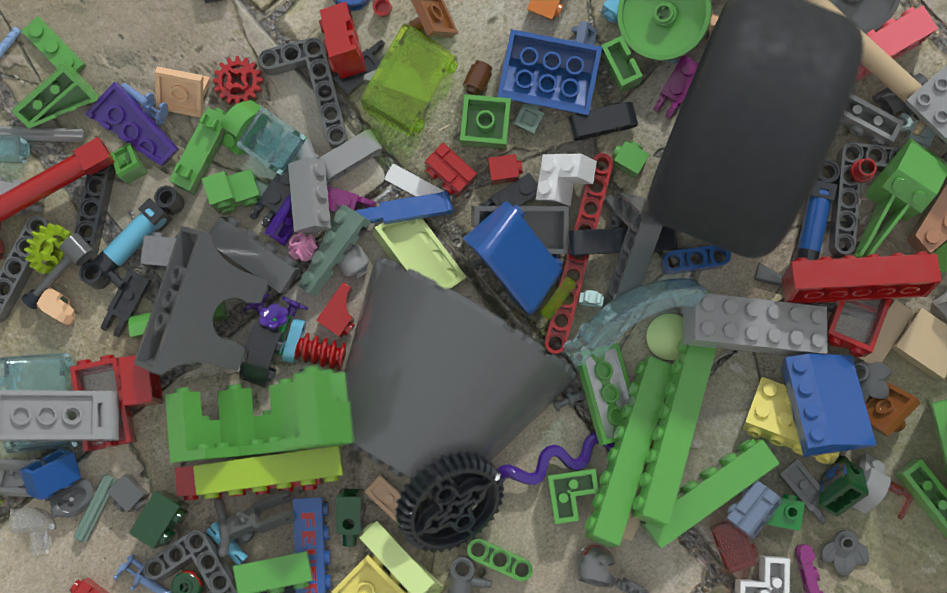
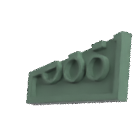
M342 204L335 213L331 228L325 232L318 250L313 254L312 261L306 272L303 273L298 286L308 294L316 297L332 276L333 266L343 261L346 257L344 251L350 243L354 245L360 238L358 232L363 226L367 228L371 221Z

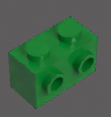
M784 494V497L781 498V505L770 517L766 525L801 531L805 502L798 501V496Z

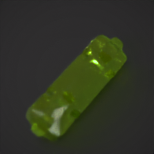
M566 277L561 283V288L558 287L547 302L548 305L543 307L540 314L550 320L556 313L555 310H558L569 295L568 293L574 289L576 283Z

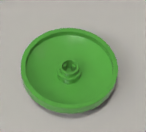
M620 0L617 12L618 25L626 43L640 55L657 61L675 60L693 51L706 36L712 18L711 0Z

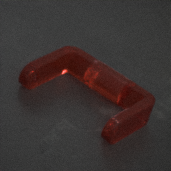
M891 481L888 490L906 498L898 514V518L902 520L913 500V496L904 491V487Z

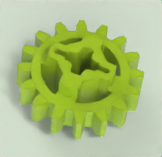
M48 223L47 228L42 225L39 226L40 232L38 233L32 231L34 238L27 239L30 247L24 248V251L29 253L25 260L31 262L29 266L41 274H49L63 259L64 253L60 250V245L71 234L64 227Z

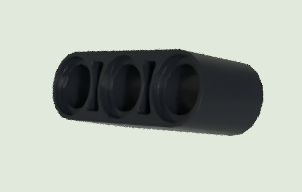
M624 102L589 111L588 116L576 113L568 117L575 141L624 131L638 126L633 102Z

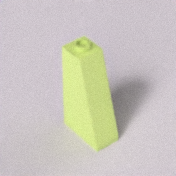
M376 521L364 528L360 539L410 593H441L445 589L383 524Z

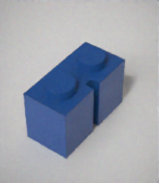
M63 448L43 457L44 466H42L40 460H37L19 469L27 494L39 500L50 498L54 492L68 488L76 480L82 478L74 452Z

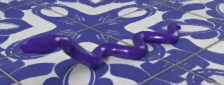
M596 432L589 434L585 438L580 456L577 459L572 458L563 447L554 444L546 446L541 451L536 470L533 473L526 472L511 464H504L498 467L499 474L503 482L510 478L523 484L537 485L545 478L552 457H557L569 470L579 471L588 465L593 446L597 443L599 444ZM612 442L602 446H604L607 450H610L612 447H614L615 443Z

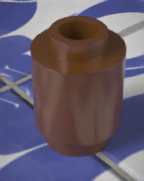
M476 60L471 65L462 84L466 88V93L470 95H482L492 76V67L489 64Z

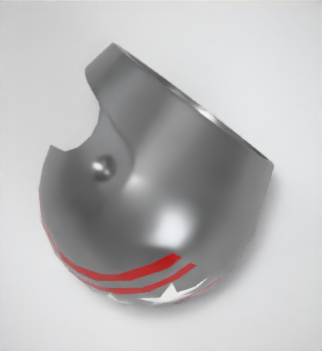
M590 544L582 548L575 560L577 579L595 586L614 587L616 580L607 570L608 566L615 565L611 552L598 544Z

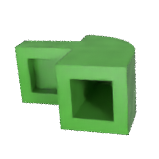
M253 100L240 102L233 106L226 113L220 125L226 129L222 145L237 156L244 154L249 134L263 131L268 111Z

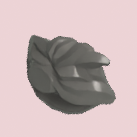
M80 478L72 486L54 492L50 498L45 499V502L50 501L52 517L70 518L83 512L93 498V487L87 479Z

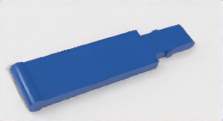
M447 191L379 202V207L355 210L369 219L371 224L383 221L384 225L452 214L454 212Z

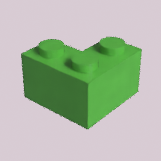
M252 169L230 176L225 171L202 178L209 204L218 213L223 215L236 211L235 208L241 206L246 208L255 206L262 196Z
M596 469L546 475L553 523L560 524L579 521L575 496L599 493Z

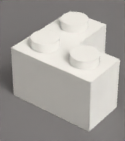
M543 154L536 200L549 206L570 207L574 184H593L597 161L583 154Z
M759 556V580L735 579V593H789L790 559L779 556Z

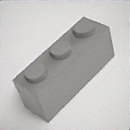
M306 157L289 163L288 170L294 232L313 234L330 229L325 161Z

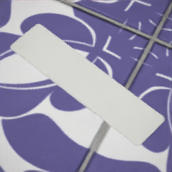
M392 164L385 176V180L414 196L443 192L440 188L395 164Z

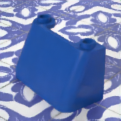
M505 201L463 239L470 248L474 249L478 257L501 282L515 304L530 316L538 309L562 274L563 270L561 267L564 264L555 254L553 256L529 227L523 219L525 213L517 204L512 206Z

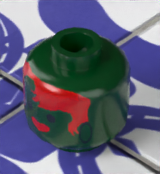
M195 570L182 571L171 582L172 593H203L205 589V581L202 575Z

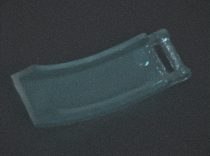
M689 278L665 279L636 287L615 298L603 307L589 322L583 323L578 330L579 334L573 341L565 342L563 349L567 355L571 356L570 358L575 365L584 364L592 354L600 358L626 330L640 320L656 312L673 307L689 306L694 308L708 290Z

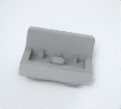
M13 457L0 459V496L32 497L27 494L19 469L40 459H30V461L19 460Z

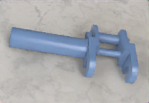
M127 83L121 84L127 93L143 106L148 116L156 120L158 126L164 124L165 117L168 116V105L165 102L159 105L160 110L155 108L154 94L149 92L143 96Z
M134 554L131 557H127V563H122L117 574L113 577L114 580H117L122 572L127 570L136 579L133 583L134 585L130 588L131 591H134L138 584L141 583L154 593H172L142 574L145 563L142 564L134 559ZM131 563L140 568L137 573L129 568Z

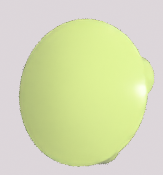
M663 314L655 318L649 325L646 335L647 346L657 357L664 360L677 359L679 353L677 346L683 338V318L681 316Z

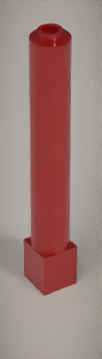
M96 137L73 150V155L1 194L0 223L87 174L91 176L115 163L106 144L99 137Z

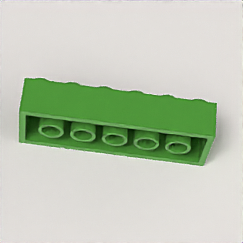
M753 438L743 441L737 446L739 449L737 452L727 453L718 460L719 465L712 468L709 466L700 472L699 476L701 478L696 481L690 480L680 487L681 492L677 494L669 525L657 527L641 520L640 525L653 544L662 549L779 465V461L763 439L754 440Z

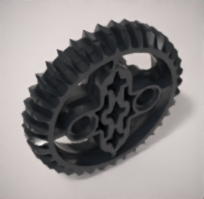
M459 451L456 455L450 452L448 457L441 455L440 460L436 461L433 459L430 465L424 464L425 468L421 471L417 470V475L410 477V483L404 484L405 491L399 493L400 499L397 500L398 505L395 508V517L403 537L418 550L423 549L425 552L430 550L432 553L438 550L442 553L445 548L449 551L454 546L459 548L460 544H467L469 539H475V535L483 533L482 529L489 527V521L495 520L494 514L500 512L498 507L503 504L501 499L504 497L503 490L505 489L502 477L491 461L483 455H478L476 452L472 454L469 451L465 453ZM461 474V475H459L458 477H456L455 479H452V478H451V477L454 476V475ZM428 494V498L422 501L424 496Z

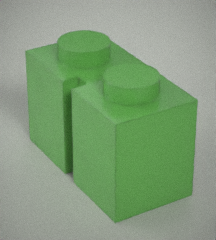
M623 36L601 45V56L620 93L641 84L643 75L634 58L630 59L631 52Z

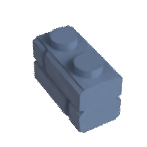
M758 480L745 488L739 503L734 502L727 511L729 523L752 540L782 503L779 495Z

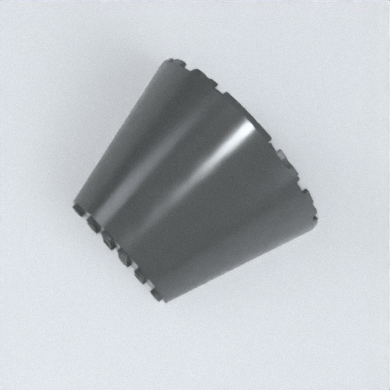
M377 257L373 263L344 370L347 400L350 401L353 443L348 445L359 452L367 451L369 453L367 458L377 464L387 463L390 465L388 470L399 477H403L404 474L409 477H415L417 470L421 471L425 468L424 464L430 465L433 459L436 461L440 460L441 455L448 457L450 452L455 455L459 451L462 453L469 451L472 454L476 452L478 455H483L489 461H492L574 383L577 374L557 356H550L548 354L545 356L543 354L545 348L518 329L508 326L504 320L449 288L446 289L438 285V282L413 269H408L406 272V270L400 268L401 265L384 257ZM461 474L454 475V476H452L451 478H452V479H455L456 477H458V476L461 475Z

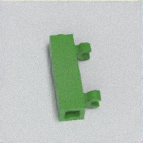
M207 107L169 179L174 186L195 195L202 182V178H204L223 141L226 129L220 125L227 112L219 108L213 110Z

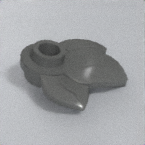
M859 361L854 363L864 401L866 402L869 396L877 399L888 398L889 386L884 379L892 373L891 369L881 362L868 364L867 362ZM865 370V376L860 378L859 372Z
M845 529L837 532L834 540L825 544L821 552V560L824 562L833 561L835 570L841 577H845L854 570L856 564L866 566L869 561V554L866 546L858 542L857 535L853 531ZM846 539H850V543L848 545H843V542Z

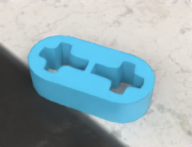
M293 319L283 351L282 361L293 364L296 362L294 359L295 349L299 338L304 336L306 329L305 320Z

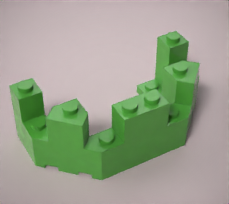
M319 366L305 367L303 373L294 374V382L293 378L279 379V384L269 385L271 410H265L262 416L255 417L253 414L251 388H241V384L227 385V390L217 391L219 420H210L209 416H202L200 391L190 392V387L176 388L175 393L165 394L170 463L273 454L353 443L350 401L347 400L345 372L333 373L332 369L320 370Z

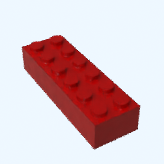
M925 251L917 252L913 255L894 253L880 257L879 254H871L864 258H856L854 255L844 256L841 259H832L831 257H821L817 260L798 258L790 263L781 277L784 302L796 304L927 297L942 282L937 254H928Z

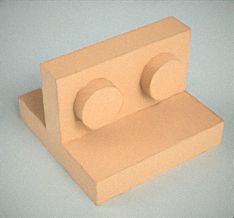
M157 67L155 70L156 109L160 110L159 105L165 102L168 105L169 112L201 118L204 113V96L210 86V77Z

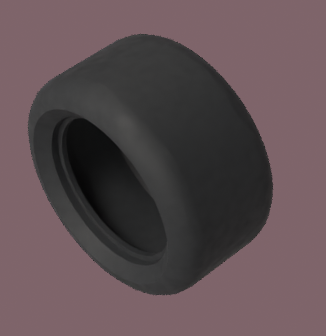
M727 0L705 47L655 172L647 200L649 212L653 218L666 227L742 257L760 258L767 256L777 249L805 206L829 156L847 111L864 50L862 32L856 22L843 14L806 0Z

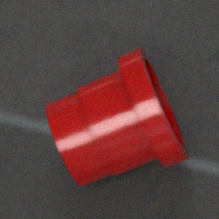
M870 158L855 161L850 168L851 177L859 183L868 182L872 179L877 169L876 163ZM861 164L869 168V174L861 170Z

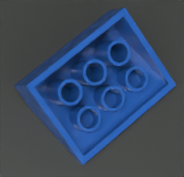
M511 29L497 97L511 98V101L588 116L602 47Z
M804 354L785 357L781 369L803 457L876 446L852 355Z

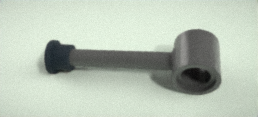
M79 233L72 234L62 242L60 250L64 253L63 259L35 290L32 289L28 294L22 296V301L26 306L31 309H37V302L44 291L59 278L71 263L77 267L92 257L94 250Z

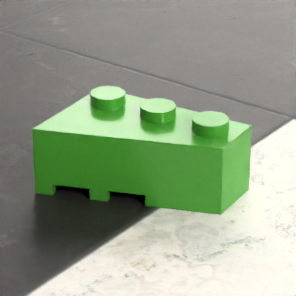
M65 61L14 106L12 113L30 129L61 114L71 112L78 107L97 101L99 94Z
M309 551L233 566L238 593H259L265 590H269V593L284 592L285 586L294 585V589L309 586V581L314 580Z

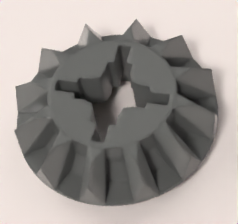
M618 578L615 583L617 588L626 593L650 592L626 578H623V580Z

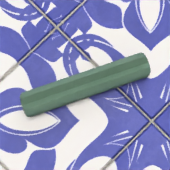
M106 474L103 476L73 535L77 541L85 543L88 540L110 496L107 491L117 482V479L113 476Z

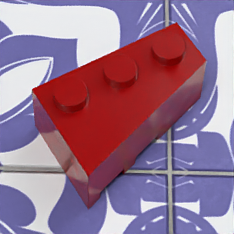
M343 2L321 9L319 25L322 33L325 35L324 44L328 52L332 71H337L340 79L367 71L352 13L347 3Z

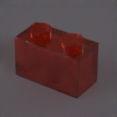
M728 520L710 526L727 573L732 574L758 564L756 561L758 552L753 543L750 544L748 537L729 523Z

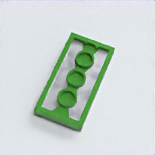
M618 343L574 354L599 446L616 441L614 433L616 428L621 425L623 419L621 411L624 405L628 403L630 397L628 395L630 383Z

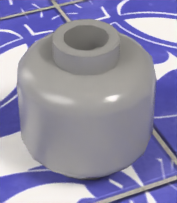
M350 243L344 251L346 257L341 263L336 265L346 278L355 276L358 279L368 272L366 267L369 265L370 260L360 245H352Z

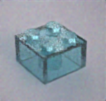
M261 107L236 145L267 168L282 176L307 137L264 107Z

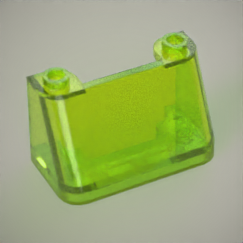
M406 23L403 24L362 95L361 104L365 113L414 138L416 133H421L424 128L423 112L444 76L447 77L449 74L453 75L458 67L457 56Z

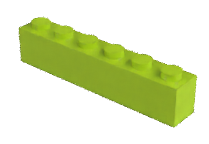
M341 446L193 466L196 495L204 494V499L219 497L218 492L228 491V496L243 494V489L252 488V492L266 491L267 485L276 484L277 489L291 487V482L300 481L301 486L315 484V479L324 478L325 482L338 481L339 475H345Z

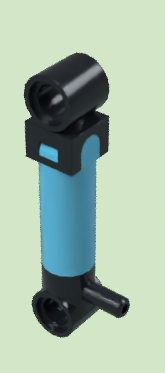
M167 185L157 189L154 195L155 202L148 198L138 208L141 213L93 261L82 265L79 271L80 279L98 290L104 289L110 281L118 289H123L126 286V282L116 271L143 244L144 235L151 236L157 229L162 231L173 220L168 214H178L183 209L184 198L173 187ZM170 197H173L171 202L166 204L167 200ZM98 272L96 278L92 279L94 273Z

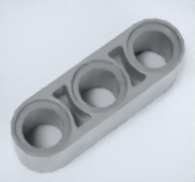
M371 129L361 132L318 158L325 161L327 184L337 180L382 152L383 148Z

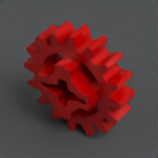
M236 56L235 61L228 57V64L226 65L220 62L219 65L222 69L214 71L218 78L212 79V82L218 85L214 90L217 94L221 93L219 95L222 101L227 99V103L230 106L234 101L238 104L242 101H249L250 98L257 100L255 93H262V89L258 85L264 84V80L260 78L262 75L261 70L256 69L257 64L255 62L250 64V60L247 57L241 61L239 56ZM227 76V82L224 84V78ZM251 76H253V84L250 87L249 81L252 79ZM233 77L240 81L242 80L244 86L237 82H234L235 80L233 79Z

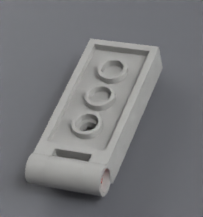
M0 390V441L119 440L118 391ZM67 413H74L76 416L75 420H69Z

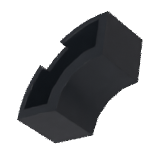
M258 322L254 323L245 346V350H248L246 362L243 361L240 365L239 379L263 388L267 387L268 382H273L277 369H274L277 354H281L285 344L282 331L269 329L268 326H262Z

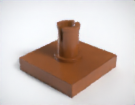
M411 0L418 14L417 18L409 22V28L414 34H419L422 30H425L427 36L452 38L458 34L444 0Z
M887 382L889 386L888 398L877 399L869 396L865 405L872 429L889 437L893 432H900L906 427L904 420L921 403L917 397Z

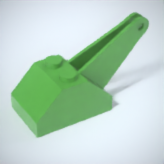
M911 137L865 191L866 197L875 202L876 206L859 246L854 253L856 258H864L867 255L874 254L900 219L905 222L922 213L938 194L947 176V161ZM887 212H890V215L876 234Z

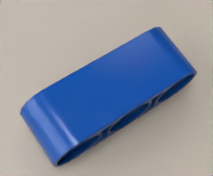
M714 245L674 250L668 252L662 258L661 268L666 274L670 275L718 269L730 261L731 252ZM715 251L723 254V262H718L714 259L713 253ZM692 254L700 257V265H694L691 262L690 256ZM669 257L677 260V268L668 266L667 259Z

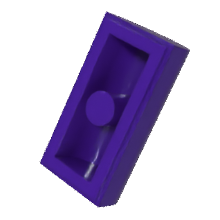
M288 194L264 232L266 236L283 246L286 245L294 232L291 194Z

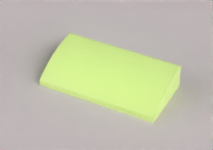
M423 218L386 225L381 223L374 228L372 232L374 238L389 258L401 265L400 268L406 270V272L408 269H413L438 282V285L451 290L467 278Z

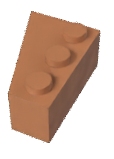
M945 178L938 194L929 203L927 209L906 239L916 252L925 251L930 254L947 240V178Z

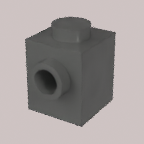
M130 474L123 475L107 491L115 500L113 504L122 512L139 511L147 503L145 498L149 495Z

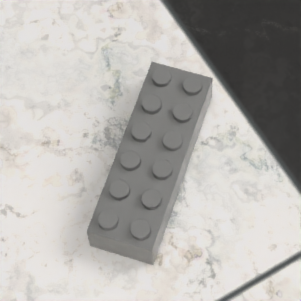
M695 292L684 297L683 345L787 356L827 354V307Z

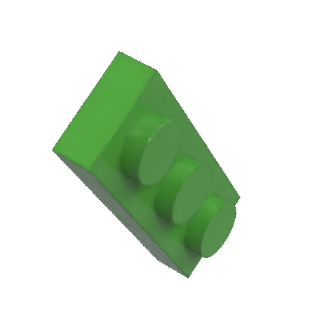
M39 16L22 30V33L56 68L65 61L77 73L86 67Z

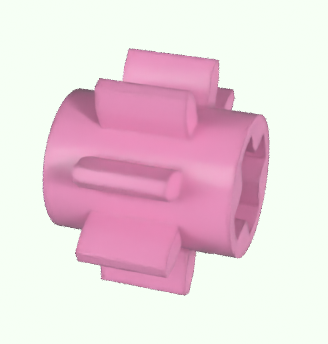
M304 233L295 234L289 241V254L295 260L300 258L301 261H309L316 252L315 249L318 248L315 244L316 240L311 234L307 236Z

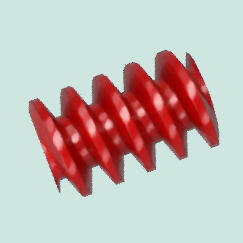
M307 332L303 338L300 337L298 340L294 359L298 360L302 355V361L307 363L311 358L312 365H316L320 360L322 368H325L329 363V368L332 370L338 365L340 372L346 356V343L337 348V341L334 340L329 346L328 338H324L322 343H319L318 335L313 340H310V333Z

